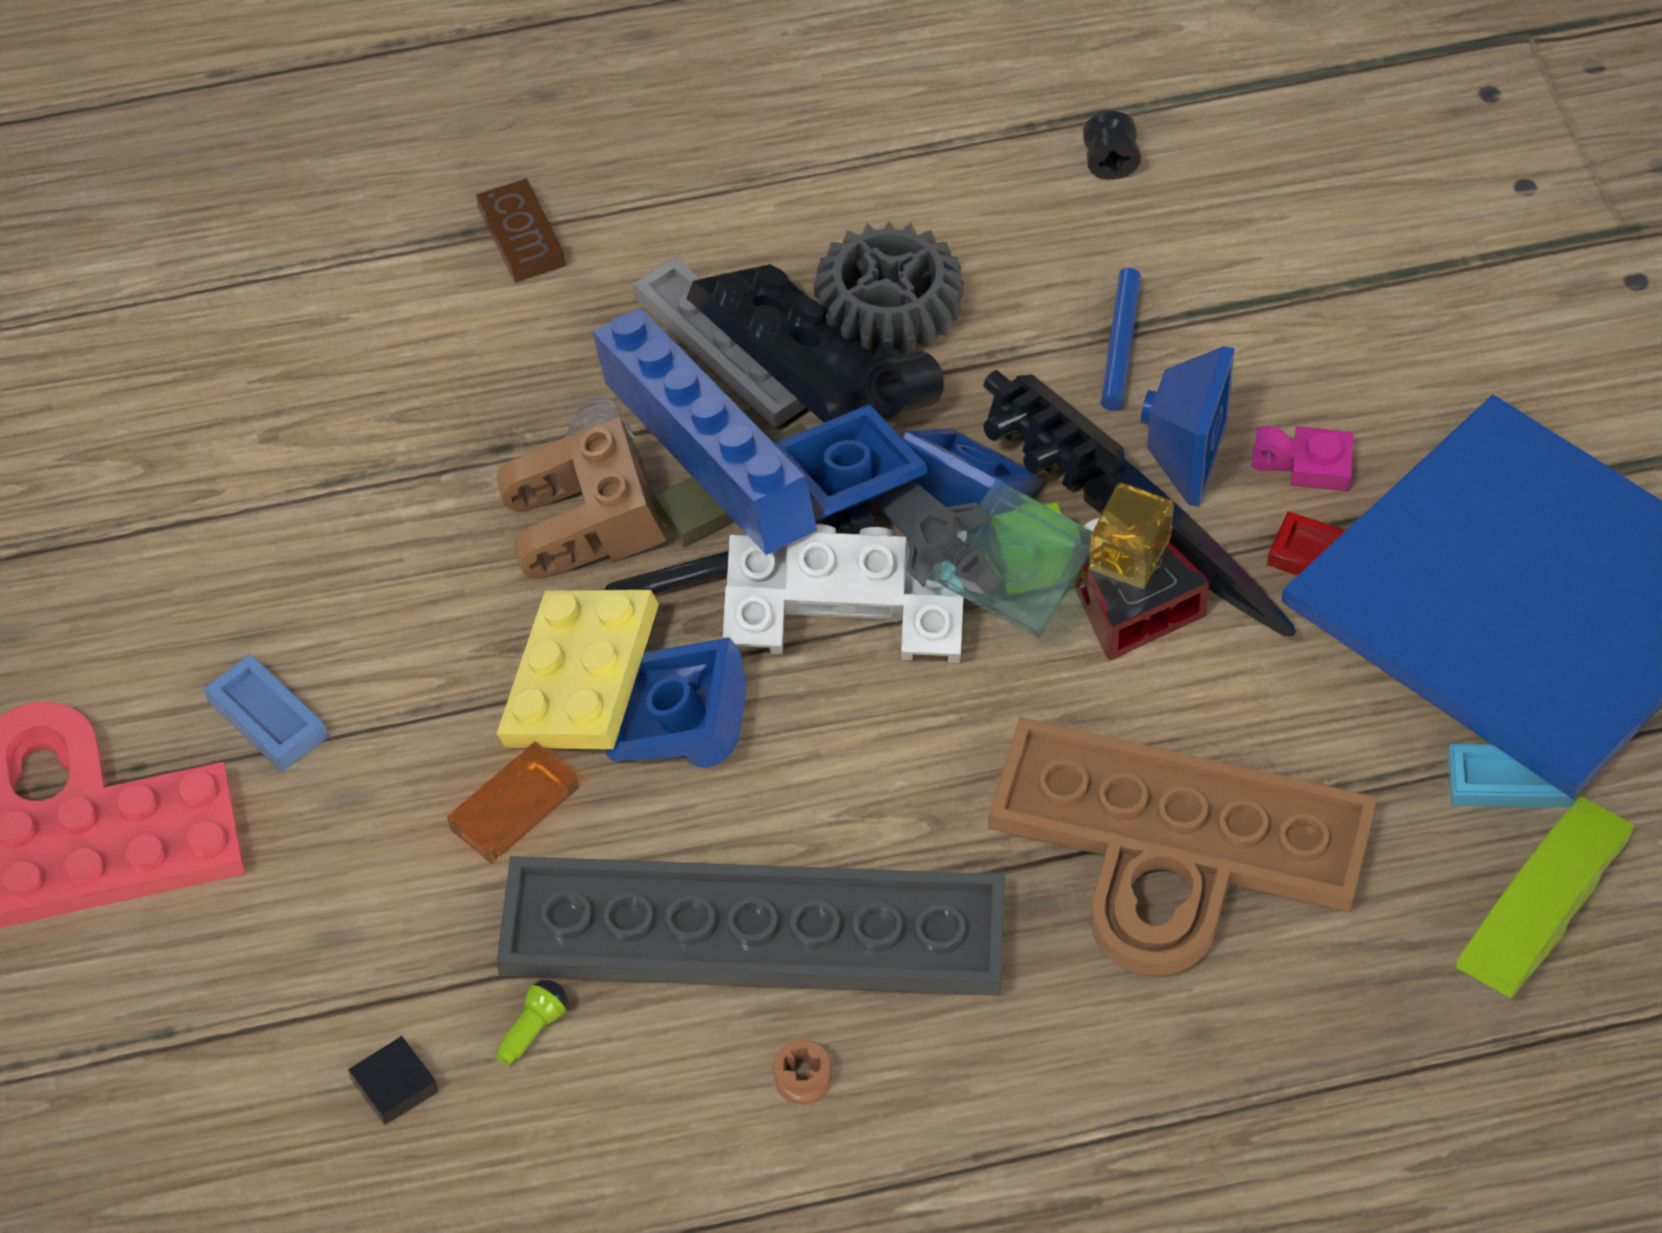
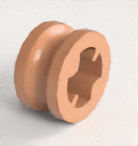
M798 1040L786 1044L776 1054L773 1064L777 1091L784 1099L793 1104L807 1105L817 1102L827 1094L832 1081L831 1061L828 1052L821 1045L813 1041ZM802 1062L809 1063L810 1079L803 1081L796 1080L795 1064Z

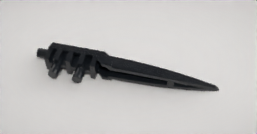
M995 370L986 377L983 387L994 396L988 418L983 426L984 432L990 440L997 441L1005 437L1012 441L1024 436L1026 439L1022 452L1025 453L1023 462L1025 468L1030 473L1037 474L1045 470L1051 474L1064 469L1066 473L1062 485L1068 490H1073L1083 485L1084 501L1098 513L1106 511L1128 530L1140 524L1152 525L1205 575L1209 581V590L1281 635L1294 636L1296 633L1294 625L1269 596L1197 522L1125 459L1124 449L1121 445L1033 374L1020 375L1011 381L1000 371Z

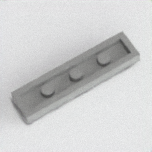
M677 256L633 283L634 298L773 427L777 428L806 408L804 404L686 299L693 280L701 278Z

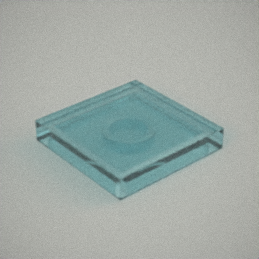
M995 479L979 505L992 520L969 530L965 543L973 551L983 549L995 561L1002 582L988 596L968 590L955 577L956 567L949 560L944 561L936 574V582L1029 634L1040 638L1097 545L1099 535Z

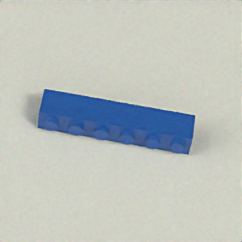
M642 308L620 315L612 322L592 331L605 384L765 555L817 530L807 479L804 473Z

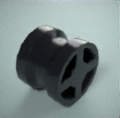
M1109 111L1097 114L1086 122L1083 127V140L1088 149L1087 165L1093 175L1107 180L1120 179L1130 175L1138 168L1141 163V153L1136 142L1137 130L1132 117L1122 112Z

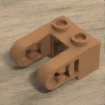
M620 416L514 458L502 465L497 472L496 479L503 504L513 511L534 510L581 491L583 494L584 504L524 529L516 537L515 549L522 572L529 577H552L609 555L612 562L667 542L640 453Z

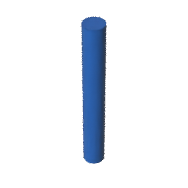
M1134 268L1122 269L1119 272L1101 397L1102 407L1112 411L1121 409L1124 403L1141 280L1140 272Z

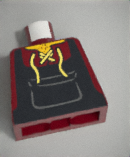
M1097 518L1087 523L1080 530L1079 538L1085 550L1081 551L1076 557L1075 589L1109 661L1206 616L1209 590L1208 579L1152 525L1140 524L1117 534L1107 519Z

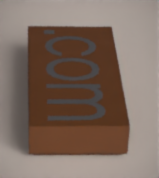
M527 178L476 194L478 208L514 282L566 266L564 251Z

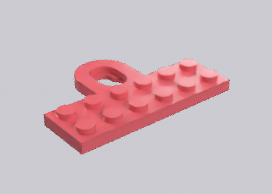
M43 701L20 705L0 716V928L245 874L224 761L106 787L101 752L96 735L89 721L79 711L61 703ZM46 749L54 752L58 757L59 765L69 772V780L64 789L54 797L43 801H29L20 798L15 793V785L23 774V762L26 757L37 750Z

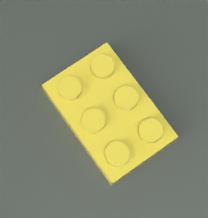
M651 590L544 591L496 733L505 748L614 749L659 606Z

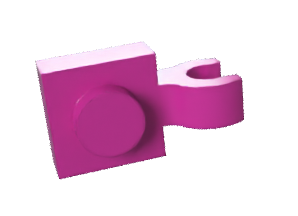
M1271 426L1257 427L1255 445H1253L1251 467L1261 471H1291L1290 485L1348 491L1351 480L1353 432L1296 426L1294 439H1292L1278 428Z

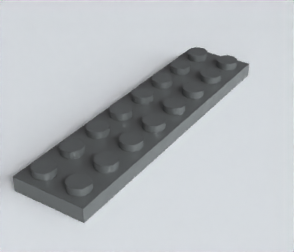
M510 856L496 964L499 976L1001 995L1005 874Z

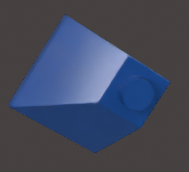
M1223 346L1165 369L1157 392L1148 390L1144 399L1140 422L1149 425L1147 448L1188 505L1200 506L1228 421L1234 348Z
M870 404L774 443L806 476L816 524L842 514L850 508L868 502L927 474V464Z

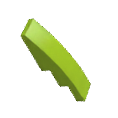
M1579 796L1537 847L1491 909L1459 956L1455 968L1511 999L1563 938L1570 919L1595 891L1603 871L1628 843L1635 825L1592 801Z

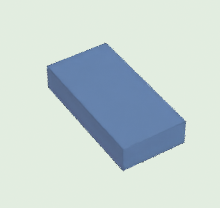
M251 654L204 688L207 702L281 772L328 738L325 724Z

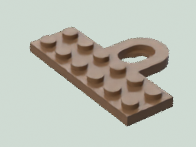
M1019 717L989 813L988 829L1105 855L1092 901L1091 925L1095 940L1103 953L1118 966L1141 975L1165 976L1188 969L1207 953L1215 937L1228 884L1351 912L1378 797ZM1156 869L1169 870L1180 875L1188 883L1191 890L1189 898L1174 909L1171 919L1166 923L1150 925L1143 922L1136 912L1138 899L1132 889L1135 880L1143 873Z

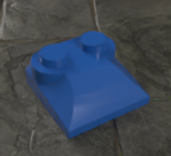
M721 638L645 652L643 654L614 749H607L606 752L611 761L685 756L692 765L706 768L721 763L733 752L739 739L747 682L744 676L740 650L731 638Z

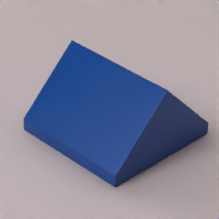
M952 428L906 431L903 440L927 464V474L913 481L946 507L977 503L991 518L1013 513L1022 507L1028 506L1043 488L1047 477L1039 473H1030L1020 463ZM990 521L973 529L989 537Z

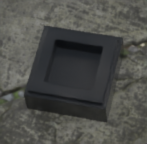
M400 1036L348 1069L351 1081L384 1125L438 1092L436 1080L403 1036Z

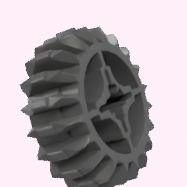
M890 220L884 229L875 230L867 223L863 234L858 235L847 230L843 243L831 242L827 256L820 257V264L817 267L816 280L814 281V297L824 307L825 313H827L826 323L829 326L841 325V335L844 338H856L861 343V347L868 349L870 352L878 348L879 344L883 342H888L895 349L903 348L907 353L913 352L916 343L931 348L935 335L947 336L948 330L951 327V321L958 319V314L961 311V298L964 296V281L961 280V267L958 263V258L951 256L947 242L936 243L931 230L917 235L912 223L903 230L894 229ZM855 282H857V286H855V287H853L852 289L849 290V288H850ZM929 287V290L920 297V292Z

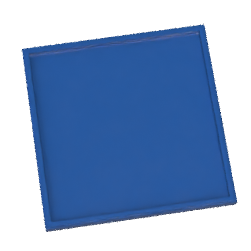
M1494 394L1483 402L1283 589L1282 603L1572 799L1662 707V500Z

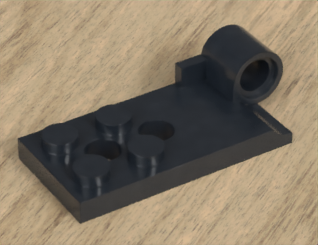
M772 264L693 280L686 299L824 423L869 404L881 417L903 414L934 405L943 393V373L933 356L924 351H915L902 355L888 342L880 343L874 355L868 349L863 348L856 338H844L841 335V325L829 326L826 323L827 313H825L824 307L816 300L804 294L789 280L788 275Z

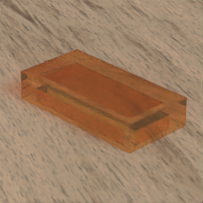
M534 741L447 816L449 828L489 863L493 864L579 789L577 775Z

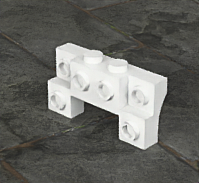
M816 524V531L768 555H765L748 536L730 535L723 638L730 637L736 646L770 648L771 654L782 655L785 615L903 620L901 660L913 661V654L948 656V663H960L963 584L955 577L956 567L949 560L935 563L923 587L907 571L911 543H906L907 537L895 536V532L888 528L867 527L861 529L860 534H838L834 527Z

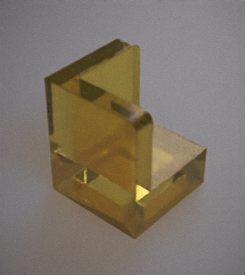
M1123 483L1118 484L1091 534L1089 570L1145 589L1171 537L1174 501Z

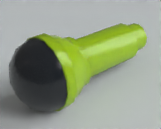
M539 980L526 991L525 1004L522 1007L524 1011L499 1043L500 1048L494 1055L500 1063L509 1067L515 1059L521 1057L543 1026H547L564 1015L568 1006V996L557 982Z

